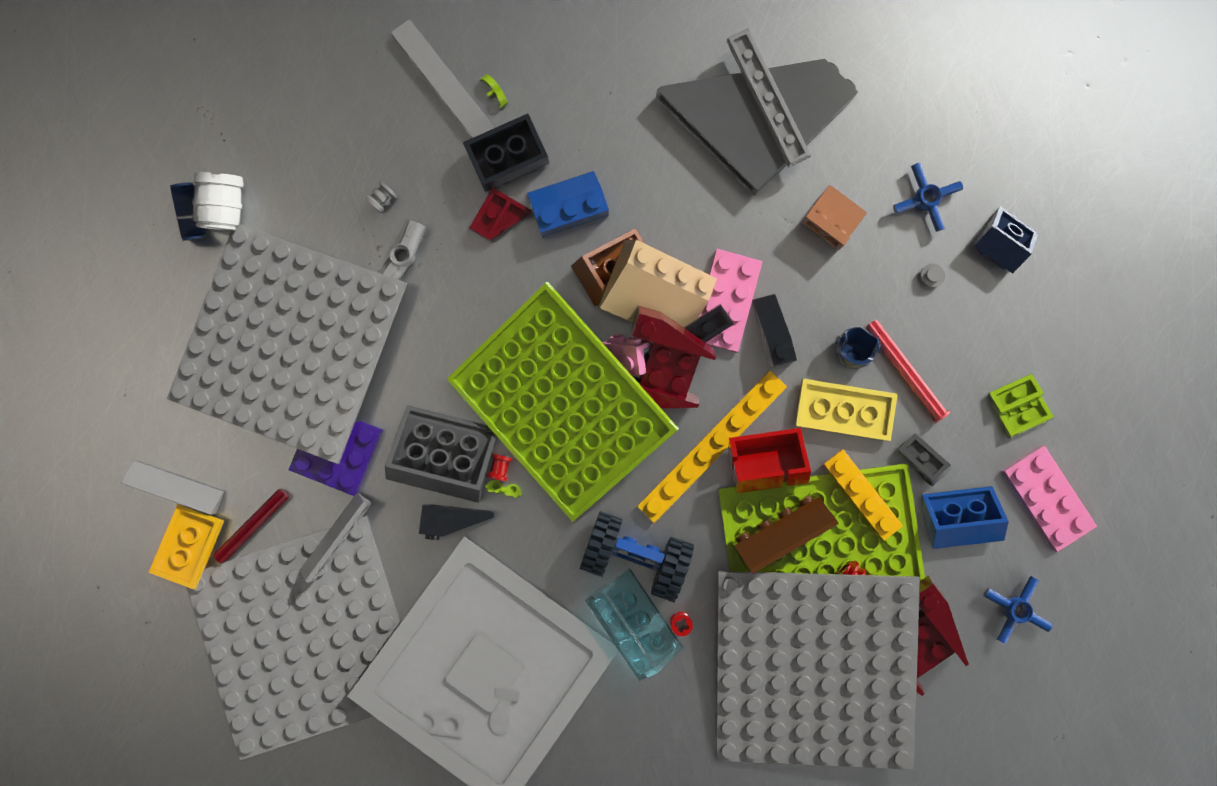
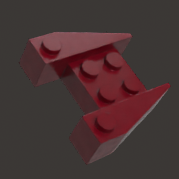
M638 305L631 327L632 336L651 341L652 346H650L645 360L646 373L640 375V378L632 377L661 409L698 408L699 401L697 395L688 391L700 356L715 360L714 349L662 312Z
M928 575L919 584V607L921 610H919L917 678L954 653L957 654L965 666L969 665L949 604L943 593ZM917 679L916 692L923 696L925 694Z

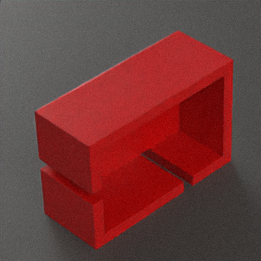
M801 428L729 438L728 453L733 470L736 493L780 488L783 482H786L787 486L809 483L811 468Z

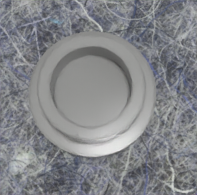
M928 264L921 271V281L928 287H937L943 283L945 272L938 264Z

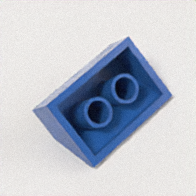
M594 171L527 193L542 238L609 216V208Z
M993 486L922 494L925 529L933 549L1005 540L1009 521Z

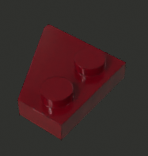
M492 187L469 229L491 241L529 216L532 210Z

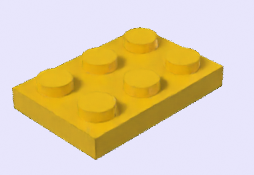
M177 504L148 573L185 587L196 589L224 520Z

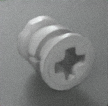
M380 181V187L378 189L375 188L371 196L368 195L366 199L382 213L384 211L383 207L385 205L389 206L390 200L392 198L397 199L398 196L388 185Z

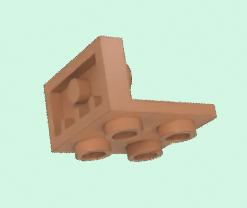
M829 185L801 223L839 251L850 239V235L867 212L833 186Z

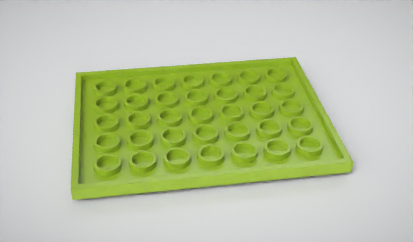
M549 282L544 283L447 378L449 383L572 522L679 429Z
M908 463L859 469L903 525L885 541L878 536L831 474L810 476L808 484L787 486L786 482H783L780 488L736 493L735 486L718 488L729 571L749 572L732 543L736 542V536L745 531H748V533L755 531L758 523L769 519V521L774 520L778 517L777 513L786 507L793 509L799 505L798 500L811 495V497L818 496L821 498L839 524L757 572L835 574L842 566L856 560L859 563V568L863 567L866 570V575L917 576L921 581L925 578Z

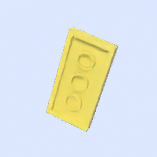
M802 379L795 426L891 441L898 394Z

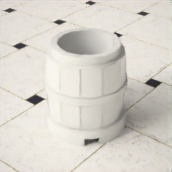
M194 172L193 183H195L192 205L196 227L214 230H236V226H239L242 210L241 189L244 185L243 177L222 173L217 175L211 174V172Z

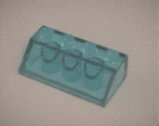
M630 568L585 599L639 681L657 674L683 649V646Z

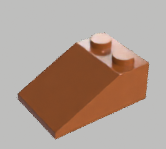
M636 228L581 256L571 265L594 306L599 305L624 241L638 240L644 243Z

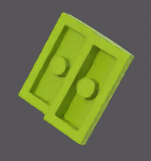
M1029 374L988 394L997 417L1009 439L1054 418L1042 397L1044 392L1033 374Z

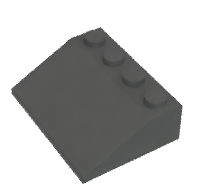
M407 405L385 464L386 480L479 503L497 436L487 425Z

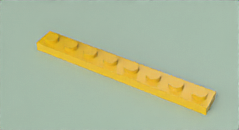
M768 371L637 507L655 523L728 448L729 438L740 436L787 386L773 372Z

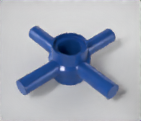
M916 163L911 168L919 189L916 191L914 198L894 204L893 210L896 214L914 207L920 210H928L935 231L939 232L944 230L945 227L937 206L942 197L963 190V184L961 181L941 188L934 184H928L921 164ZM924 193H929L932 196V202L924 199Z
M1030 576L1019 597L1007 599L989 588L985 590L983 596L1002 606L1003 612L1008 618L996 640L1006 644L1016 624L1027 621L1047 632L1052 629L1053 624L1034 614L1033 608L1028 602L1039 582L1038 579ZM1020 604L1022 608L1021 613L1015 616L1014 609Z

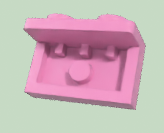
M623 334L610 336V340L602 342L630 374L642 375L646 373L643 349L652 346L651 341L642 340L637 337L624 338Z

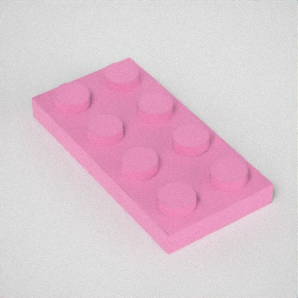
M720 249L716 250L710 275L717 278L710 299L699 317L721 303L734 325L707 341L706 344L736 353L739 351L763 261Z
M1045 445L1039 446L1002 470V473L1053 551L1058 552L1097 527Z

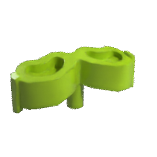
M486 74L479 79V81H483L492 89L486 93L488 97L494 93L496 94L500 102V108L508 103L502 89L490 75Z
M496 479L489 481L485 485L490 493H504L507 497L513 496L516 499L522 496L520 488L515 483L504 487Z

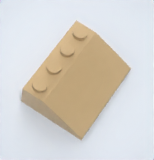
M625 240L598 308L633 323L639 305L662 312L682 327H685L701 314L710 299L717 278L638 240Z

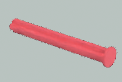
M874 320L866 326L867 331L878 337L882 351L934 417L933 422L937 423L950 414V411H946L880 323Z

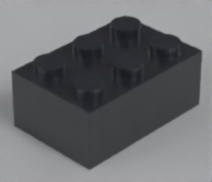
M528 113L463 142L485 192L491 190L492 187L496 188L549 164L548 155Z

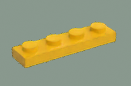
M843 449L823 463L827 471L883 541L903 527Z

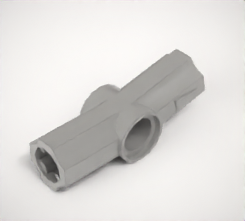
M406 219L396 244L391 248L388 259L378 273L400 280L407 268L415 262V253L426 227ZM402 250H406L408 254L406 260L399 262L398 254Z

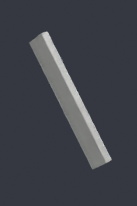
M410 19L391 32L394 39L472 138L495 128Z
M749 28L728 37L726 42L788 168L810 158L811 154Z

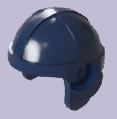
M853 327L845 330L841 336L838 335L836 337L835 344H838L837 357L850 369L868 366L874 359L876 352L879 353L881 348L878 337L862 327Z

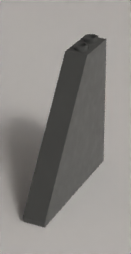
M826 59L768 68L806 145L858 93L854 83L849 79H845L839 73L838 67ZM742 73L665 85L657 89L656 98L753 195H756L786 165Z

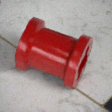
M492 453L493 461L490 473H487L486 477L507 482L506 474L509 462H512L513 458Z
M678 611L671 616L670 625L676 635L683 637L691 633L693 623L687 613ZM684 618V621L687 625L682 626L681 629H678V626L675 622H680L681 619Z

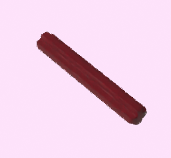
M278 489L213 554V558L220 564L226 562L289 498L288 494L284 490Z

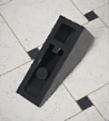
M772 294L753 299L752 303L769 368L797 361L791 335L776 295Z
M424 504L421 510L419 534L425 535V539L439 540L440 536L443 537L494 518L497 511Z

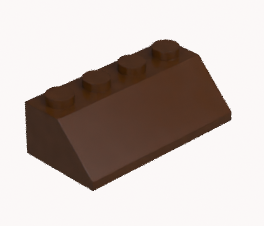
M807 495L798 500L799 505L793 509L786 507L777 513L778 517L774 520H763L756 525L757 529L751 533L745 531L735 537L736 542L732 543L743 565L750 573L757 572L839 524L820 497Z

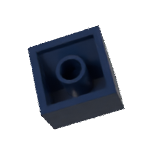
M1000 206L978 235L974 246L979 253L989 256L996 261L1001 269L1008 270L1013 274L1032 255L1038 233Z

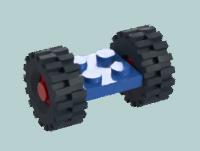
M600 511L579 569L603 577L611 555L655 570L656 574L651 588V595L675 603L689 570L694 544L670 537L663 553L660 552V548L653 545L641 546L633 538L624 536L622 539L618 537L623 519Z

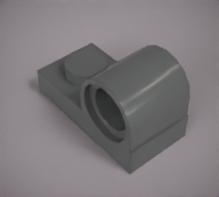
M916 433L898 449V452L917 469L922 479L932 487L951 471V464Z

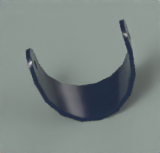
M190 182L170 185L182 241L204 238L207 234V229L196 227V222H194L192 201L194 199L195 185Z

